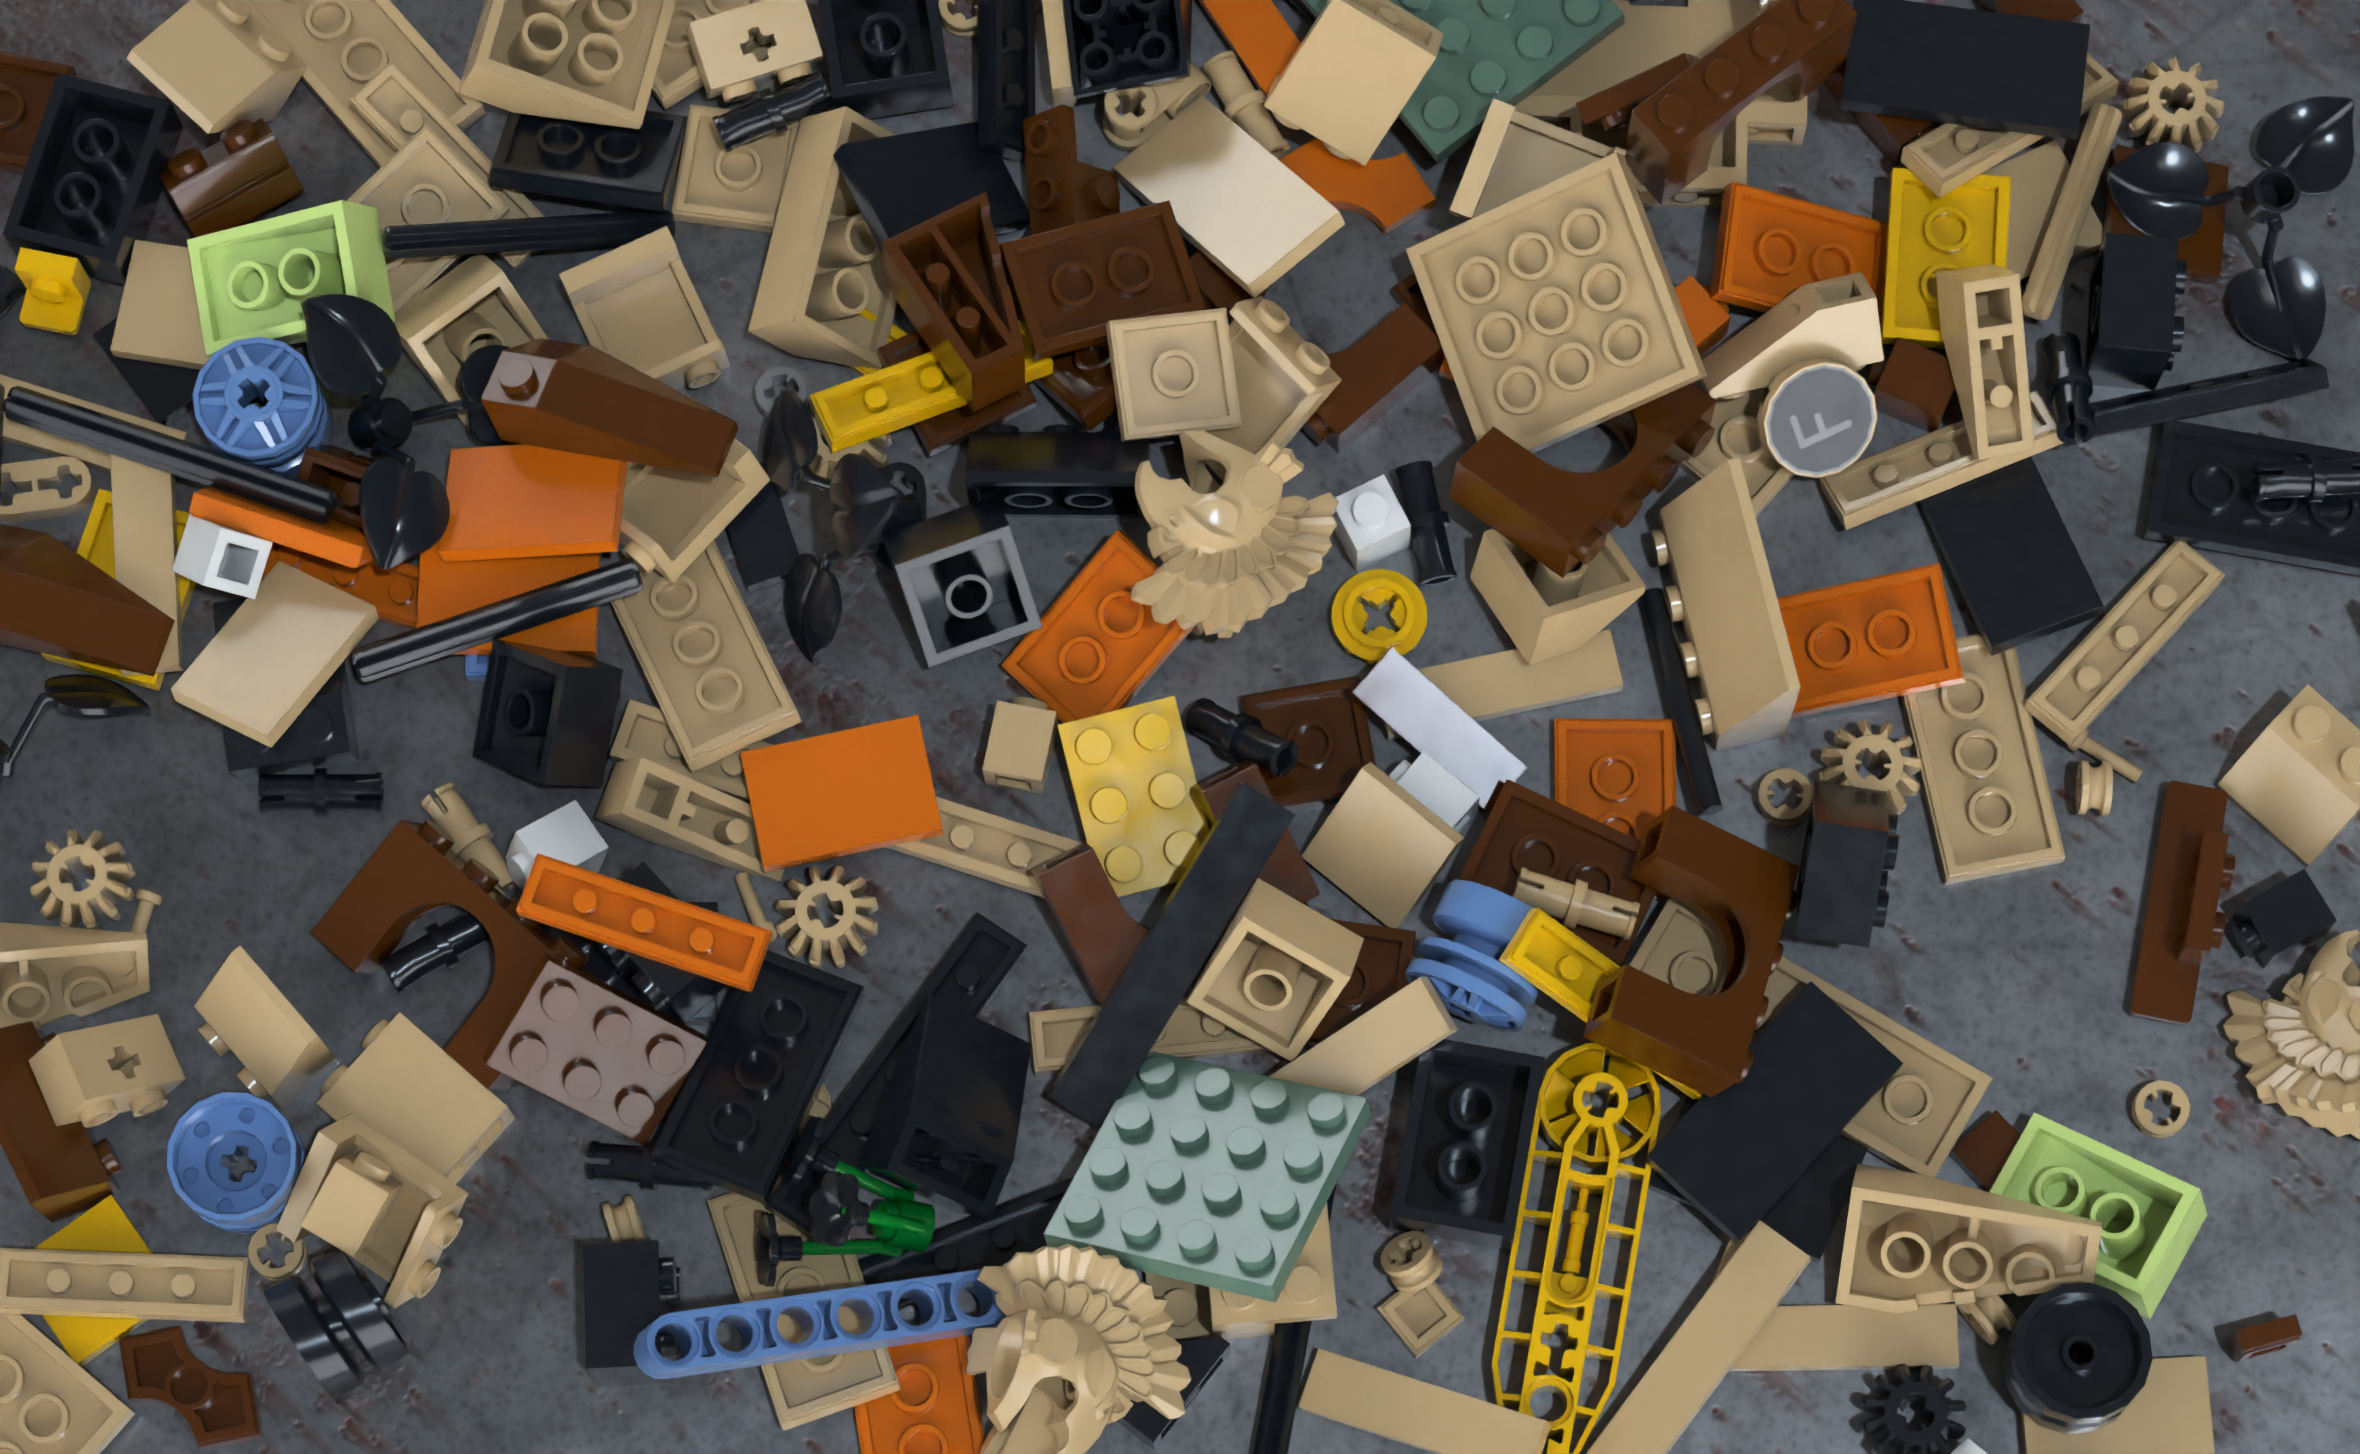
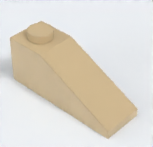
M1993 264L1936 273L1941 334L1974 459L1983 460L2034 451L2020 274Z
M643 757L615 762L597 811L596 819L647 841L775 883L781 881L785 868L770 872L764 871L751 804Z

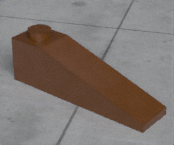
M543 338L503 350L481 397V401L501 441L714 477L719 476L739 429L736 421L596 347Z
M5 524L0 525L1 645L154 676L175 620L49 533Z

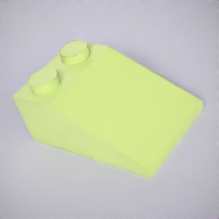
M339 200L187 239L206 356H212L214 352L235 340L254 337H265L282 341L286 344L307 342L306 322L301 303L306 299L320 295L344 294L365 299L382 308L393 322L396 323L385 255L382 247L377 207Z
M2035 1112L1990 1190V1193L2102 1222L2103 1226L2094 1284L2116 1291L2138 1310L2140 1316L2149 1320L2208 1215L2200 1188Z

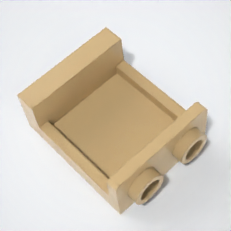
M1327 0L1326 6L1282 74L1277 75L1271 84L1264 107L1271 110L1274 117L1283 125L1295 130L1303 129L1323 141L1324 146L1334 155L1342 159L1352 158L1365 166L1437 58L1444 33L1389 0Z
M1493 98L1450 207L1449 214L1468 221L1615 152L1623 154L1625 157L1627 150L1617 146L1612 148L1519 112L1515 110V106ZM1628 166L1631 173L1633 168Z
M667 226L559 274L565 293L590 346L596 347L675 390L688 385L690 388L708 385L721 375V370L730 367L721 339L717 337L680 259L677 246Z
M1259 296L1237 302L1229 311L1230 315L1234 318L1229 324L1242 427L1209 432L1253 454L1261 450L1271 439H1276L1283 447H1286L1342 381L1329 367L1330 360L1324 351L1315 344L1305 341L1289 325L1290 319L1287 313L1273 301ZM1212 459L1205 460L1208 466L1224 481L1226 469L1223 464Z
M736 439L732 443L718 477L636 463L626 474L619 543L624 546L621 551L626 558L633 559L638 569L644 574L648 575L655 569L674 583L770 481V478L751 450Z
M400 1012L391 1022L384 1019L370 1030L361 1045L365 1050L349 1067L341 1065L327 1077L320 1088V1093L323 1096L316 1102L322 1112L333 1122L352 1113L454 1184L465 1175L515 1119L505 1103L485 1088Z
M351 1113L318 1131L276 1230L294 1243L312 1233L301 1227L300 1224L335 1162L349 1152L356 1156L360 1152H366L383 1160L392 1168L390 1176L401 1181L403 1185L368 1247L353 1258L391 1284L384 1302L395 1309L415 1296L419 1299L424 1297L435 1285L441 1272V1268L436 1264L443 1249L452 1243L462 1227L463 1219L458 1215L468 1193Z

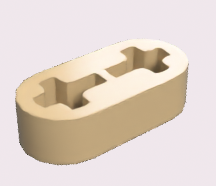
M68 456L1 464L0 493L4 492L5 483L13 481L19 490L33 491L13 495V504L5 506L0 500V521L17 523L82 513L92 505L96 498L97 484L95 478L81 460ZM69 473L74 476L77 482L82 483V485L72 488V497L64 498L58 489L44 490L47 487L62 485L64 475Z

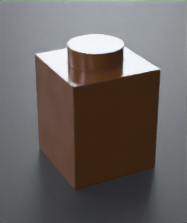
M1898 337L1890 356L1883 353L1884 361L1873 364L1867 379L1868 386L1876 388L1874 392L1876 410L1929 433L1938 430L1956 389L1948 357Z

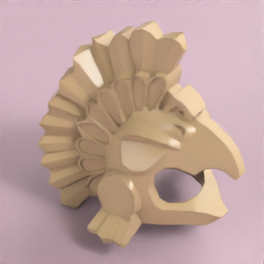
M1205 430L1183 432L1179 435L1190 487L1182 478L1169 480L1159 477L1153 471L1150 460L1140 463L1136 472V498L1144 517L1152 529L1147 533L1148 547L1153 558L1160 556L1163 564L1154 570L1153 576L1133 585L1131 600L1143 605H1151L1152 616L1155 622L1166 625L1177 619L1178 625L1184 630L1202 622L1206 636L1217 633V638H1231L1233 632H1240L1246 621L1262 618L1269 607L1284 603L1290 593L1304 588L1308 581V576L1321 569L1322 558L1332 547L1330 537L1337 526L1333 515L1339 501L1330 492L1308 501L1307 498L1298 495L1282 498L1283 484L1303 471L1305 465L1296 459L1292 449L1283 447L1276 439H1271L1261 450L1253 454ZM1212 459L1222 463L1225 467L1226 474L1222 486L1213 479L1206 469L1205 460Z
M2353 930L2333 937L2325 943L2313 958L2305 976L2299 973L2289 979L2281 991L2285 996L2283 1002L2270 998L2262 1001L2242 990L2229 993L2227 995L2228 1003L2234 1015L2226 1020L2223 1027L2229 1040L2232 1043L2238 1044L2235 1048L2237 1058L2241 1063L2251 1068L2245 1077L2257 1089L2258 1098L2262 1100V1104L2279 1103L2288 1116L2302 1117L2312 1127L2326 1128L2337 1137L2351 1134L2360 1140V987H2358L2360 970L2352 958L2354 946L2360 941V932Z
M1065 1244L1058 1248L1043 1246L1034 1252H1016L1012 1259L1002 1266L983 1267L977 1280L997 1292L995 1294L996 1304L1007 1317L1002 1319L997 1328L974 1329L972 1343L967 1352L969 1362L966 1372L969 1375L986 1372L987 1416L999 1433L1006 1429L1015 1415L1024 1406L1032 1390L1045 1394L1053 1403L1054 1414L1048 1425L1056 1433L1058 1447L1053 1454H1083L1088 1451L1100 1437L1106 1424L1125 1417L1134 1404L1130 1400L1136 1403L1145 1401L1167 1419H1176L1185 1414L1184 1402L1180 1391L1188 1386L1191 1377L1188 1367L1177 1362V1358L1181 1355V1345L1165 1333L1174 1321L1164 1311L1167 1299L1162 1296H1153L1152 1286L1140 1281L1135 1270L1122 1266L1118 1257L1114 1255L1099 1256L1092 1246L1078 1249L1070 1244Z

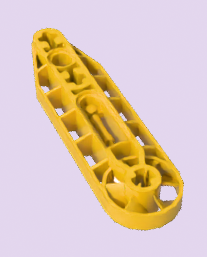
M1585 1043L1564 1052L1548 1068L1539 1090L1491 1362L1496 1405L1518 1408L1517 1412L1536 1417L1530 1408V1400L1535 1395L1541 1392H1550L1562 1400L1564 1414L1555 1421H1547L1551 1424L1547 1438L1560 1437L1561 1443L1559 1444L1549 1439L1545 1454H1580L1614 1389L1652 1168L1646 1162L1644 1169L1623 1163L1633 1159L1647 1144V1155L1655 1148L1661 1115L1660 1089L1651 1069L1597 1043ZM1605 1055L1610 1056L1607 1073L1602 1072ZM1643 1084L1647 1085L1650 1093L1628 1101L1627 1089ZM1594 1094H1603L1608 1097L1606 1105L1614 1104L1615 1108H1607L1604 1117H1596L1590 1114L1592 1105L1584 1107L1583 1103H1591ZM1623 1119H1626L1644 1135L1637 1143L1618 1129ZM1539 1124L1548 1143L1556 1151L1535 1149ZM1590 1137L1597 1138L1594 1156L1587 1155ZM1533 1161L1560 1167L1552 1212L1525 1209ZM1571 1161L1587 1168H1606L1605 1175H1593L1570 1169ZM1615 1178L1642 1181L1634 1229L1608 1223ZM1567 1188L1579 1192L1576 1211H1571L1569 1222L1571 1225L1566 1255L1561 1272L1565 1274L1552 1272ZM1588 1194H1599L1602 1197L1588 1278L1578 1277L1575 1275L1580 1274L1583 1241L1590 1216L1589 1213L1585 1212ZM1523 1221L1549 1227L1541 1273L1514 1270ZM1605 1237L1632 1240L1624 1289L1598 1283ZM1512 1281L1539 1287L1531 1334L1504 1330ZM1595 1297L1622 1301L1614 1350L1587 1344ZM1554 1332L1565 1334V1345L1574 1347V1350H1565L1558 1376L1546 1375L1551 1349L1549 1346L1541 1344V1342H1550ZM1502 1341L1528 1347L1520 1395L1502 1393L1498 1367ZM1585 1358L1612 1361L1608 1386L1595 1410L1577 1405ZM1534 1370L1538 1371L1543 1375L1535 1376ZM1570 1376L1571 1382H1568L1567 1380L1563 1379V1377ZM1574 1419L1589 1420L1573 1453H1569Z

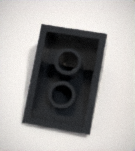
M248 597L213 603L215 636ZM345 660L272 748L223 725L229 771L240 780L259 778L260 773L283 774L360 761Z

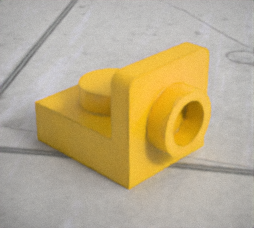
M20 247L14 269L27 290L19 320L25 327L71 336L76 335L79 332L92 284L80 261L74 257Z

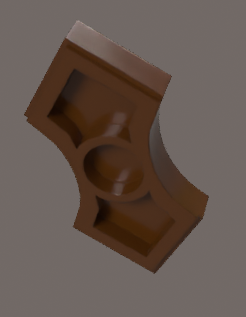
M180 1326L119 1338L127 1395L130 1401H154L178 1410L190 1423L197 1444L203 1450L264 1437L254 1376L247 1373H222L201 1363L191 1351L185 1338L184 1329Z

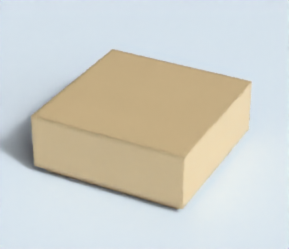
M1435 1281L1426 1288L1413 1293L1398 1291L1377 1308V1312L1415 1359L1464 1321V1316Z

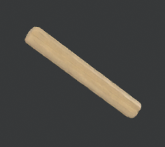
M2095 103L2091 108L2022 297V309L2025 316L2040 321H2045L2050 317L2122 119V112L2116 107L2105 103Z

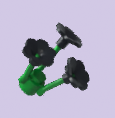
M812 1116L807 1122L802 1135L798 1137L788 1157L789 1163L784 1170L782 1182L795 1186L809 1168L825 1174L820 1190L812 1195L809 1202V1215L813 1219L811 1236L814 1241L802 1242L801 1236L780 1237L776 1231L774 1214L760 1212L757 1222L758 1232L755 1237V1257L758 1262L757 1275L759 1284L765 1287H773L776 1281V1268L779 1262L801 1261L802 1255L881 1254L900 1258L903 1250L923 1253L929 1246L934 1233L935 1210L930 1204L914 1201V1191L889 1185L840 1161V1154L821 1146V1136L826 1126V1120L819 1116L817 1118ZM859 1185L889 1199V1202L881 1201L876 1210H871L867 1203L861 1202L858 1199ZM866 1223L873 1224L874 1236L881 1238L880 1240L847 1241L850 1228L853 1226L863 1227Z

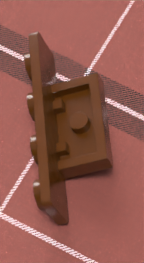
M1062 104L1026 118L1023 121L1031 235L1120 213V191L1117 173L1078 161L1075 119L1072 107Z
M2174 780L2170 781L2166 786L2129 1012L2133 1016L2178 1025H2187L2192 1019L2200 965L2209 954L2210 948L2220 949L2224 935L2226 913L2216 912L2220 890L2229 891L2235 869L2236 856L2226 853L2229 834L2222 833L2228 794L2225 790Z

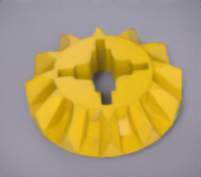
M1372 569L1356 574L1339 589L1332 605L1331 613L1334 634L1348 654H1354L1363 658L1369 664L1379 661L1390 647H1393L1402 656L1416 649L1427 626V606L1421 591L1409 578L1392 570ZM1393 600H1396L1390 613V621L1394 625V630L1391 628L1388 630L1384 626L1379 625L1373 631L1369 630L1365 635L1369 615L1364 610V605L1367 607L1371 606L1379 611L1385 605L1389 606Z

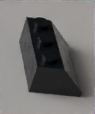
M1007 424L986 426L984 432H970L965 477L969 504L995 495L1006 518L1146 519L1136 498L1135 476L1140 463L1148 460L1151 463L1150 439L1121 442L1119 425L1107 426L1103 428V432H1079L1077 427L1064 424L1046 426L1043 428V432H1019L1018 427Z

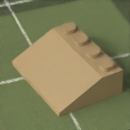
M485 0L458 93L513 113L640 129L676 0Z
M1740 457L1725 461L1661 508L1657 530L1650 531V543L1657 566L1667 565L1672 586L1664 587L1669 617L1672 622L1681 620L1686 642L1679 643V653L1686 678L1696 677L1701 699H1696L1693 703L1702 735L1711 734L1715 751L1785 736L1801 689Z

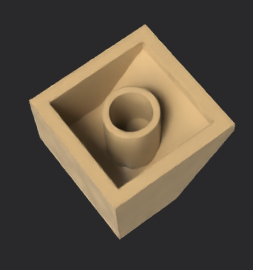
M190 0L136 45L126 58L207 134L226 131L241 120H251L252 123L261 118L265 122L275 120L308 67L292 52V47L285 38L275 32L268 31L251 15L250 7L243 0Z
M483 253L473 254L394 312L395 325L403 348L445 403L465 399L459 386V371L469 354L478 348L489 345H502L512 348L539 338L548 339L503 270ZM468 409L454 412L464 427L469 430Z
M1486 530L1483 533L1470 575V579L1529 665L1580 649L1641 597L1646 589L1645 583L1610 533L1606 535V540L1601 550L1588 564H1583L1580 561L1562 578L1496 530Z
M2307 684L2266 727L2221 779L2216 788L2225 790L2230 801L2302 865L2308 868L2360 813V729Z
M1257 878L1221 935L1189 994L1187 1003L1285 1059L1293 1061L1350 980L1364 938Z
M241 945L230 953L194 1005L206 1020L197 1029L221 1057L231 1049L245 1065L236 1073L238 1078L254 1096L264 1099L269 1094L281 1108L338 1061L316 1032Z

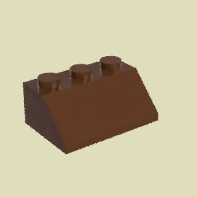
M32 1021L0 1028V1144L30 1205L57 1226L94 1207L109 1195L115 1196L122 1191L114 1175L123 1169L107 1138L97 1142L91 1128L84 1127L81 1121L61 1126L55 1125L28 1060L51 1041L56 1034L52 1032L45 1036Z

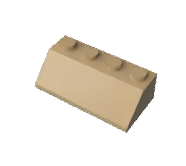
M847 106L801 118L748 332L791 355L854 367L881 369L882 362L877 354L878 348L888 343L897 300L884 282L883 255L833 155L841 144L895 135L894 133ZM867 308L877 315L876 322L867 320L858 313Z

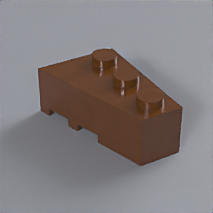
M984 192L883 241L882 252L885 284L972 412L974 413L1024 388L1025 348L1010 287L1007 285L998 238L995 236L987 193Z

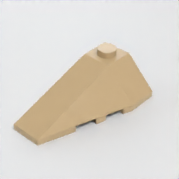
M0 922V1028L32 1021L41 1030L42 1025L74 1014L83 1017L150 992L148 939L146 933Z
M1857 1164L1851 1189L1835 1303L1898 1314L1918 1311L1919 1306L1954 1301L1955 1305L1975 1303L1977 1298L2015 1293L2017 1296L2045 1293L2061 1284L2087 1282L2094 1284L2103 1223L1919 1173Z

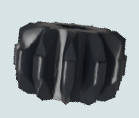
M1906 1364L1897 1365L1895 1368L1894 1377L1896 1385L1887 1377L1881 1374L1878 1375L1873 1381V1386L1882 1398L1865 1395L1860 1403V1407L1866 1412L1879 1416L1869 1418L1860 1424L1862 1434L1870 1435L1881 1432L1883 1436L1874 1444L1871 1452L1873 1454H1883L1889 1446L1897 1449L1895 1454H1930L1929 1449L1934 1454H1950L1953 1450L1944 1437L1961 1439L1966 1430L1960 1423L1947 1419L1957 1416L1966 1410L1963 1400L1945 1402L1943 1398L1954 1387V1382L1950 1378H1946L1936 1389L1930 1386L1933 1368L1928 1365H1924L1921 1368L1916 1382L1912 1381L1910 1370ZM1910 1404L1919 1406V1417L1928 1421V1426L1926 1427L1924 1423H1921L1915 1431L1905 1428L1907 1423L1906 1417L1897 1413L1898 1407L1904 1412Z

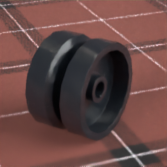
M332 1245L311 1259V1274L325 1297L318 1301L300 1277L291 1273L265 1289L263 1293L279 1322L311 1371L338 1405L364 1387V1373L351 1352L352 1348L358 1346L373 1368L383 1373L388 1372L409 1358L411 1352L392 1322L395 1320L394 1315L365 1272L360 1274L346 1252Z
M2090 1282L2061 1284L2039 1295L2022 1314L2010 1332L2002 1357L2005 1385L2017 1407L2039 1426L2063 1434L2090 1433L2115 1421L2144 1387L2153 1360L2150 1333L2138 1310L2116 1291ZM2069 1350L2080 1352L2079 1361H2087L2088 1364L2078 1365L2074 1363L2069 1357Z

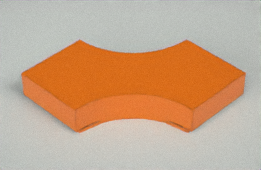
M1315 138L1278 159L1336 209L1355 212L1366 217L1385 235L1435 206L1436 198L1405 152L1386 159H1369L1364 166L1352 158L1342 159L1334 155L1324 146L1323 141Z

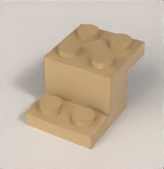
M1327 1202L1276 1302L1145 1272L1146 1283L1152 1286L1153 1296H1162L1167 1299L1164 1311L1174 1321L1165 1333L1176 1341L1221 1336L1225 1340L1275 1336V1324L1337 1318Z

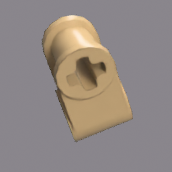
M1191 61L1190 77L1108 92L1104 100L1103 134L1107 141L1117 149L1125 151L1135 150L1199 97H1206L1211 89L1212 82Z

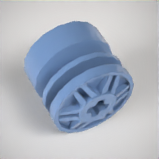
M265 337L235 340L214 352L199 371L192 394L195 418L215 451L297 478L307 447L330 445L334 432L331 406L304 356L285 342ZM256 397L263 402L268 401L266 406L261 409L255 404L249 403Z
M1458 879L1450 881L1432 918L1434 924L1452 940L1431 936L1422 938L1418 949L1425 959L1416 958L1411 960L1405 972L1407 981L1412 983L1419 977H1428L1447 1011L1465 1020L1503 1031L1517 1032L1522 1030L1528 1015L1526 1009L1520 1004L1530 1005L1535 1003L1538 996L1537 988L1499 961V958L1525 916L1533 907L1485 885Z
M221 1092L198 1101L178 1119L168 1141L167 1171L175 1192L207 1224L230 1234H255L259 1228L267 1224L279 1222L308 1154L301 1136L270 1102L249 1093ZM245 1154H248V1158L257 1168L254 1173L245 1172L242 1175L241 1182H238L237 1177L229 1170L231 1163H241Z

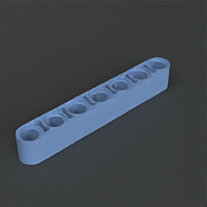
M978 1269L668 1313L658 1317L638 1334L634 1343V1358L637 1366L646 1375L655 1379H670L968 1336L973 1334L975 1328H997L1002 1319L1007 1316L996 1304L995 1294L997 1292L977 1280L982 1270ZM960 1289L968 1290L977 1297L980 1304L978 1317H971L960 1309L958 1304ZM900 1298H908L917 1304L921 1312L919 1326H912L900 1317L898 1311ZM840 1306H848L859 1314L861 1319V1331L859 1334H851L840 1326L838 1320ZM780 1314L789 1315L799 1323L802 1330V1338L799 1343H791L780 1335L777 1328V1320ZM719 1323H727L737 1329L741 1337L739 1352H730L720 1345L716 1336ZM657 1332L670 1333L678 1340L681 1354L677 1361L667 1360L657 1352L655 1346Z

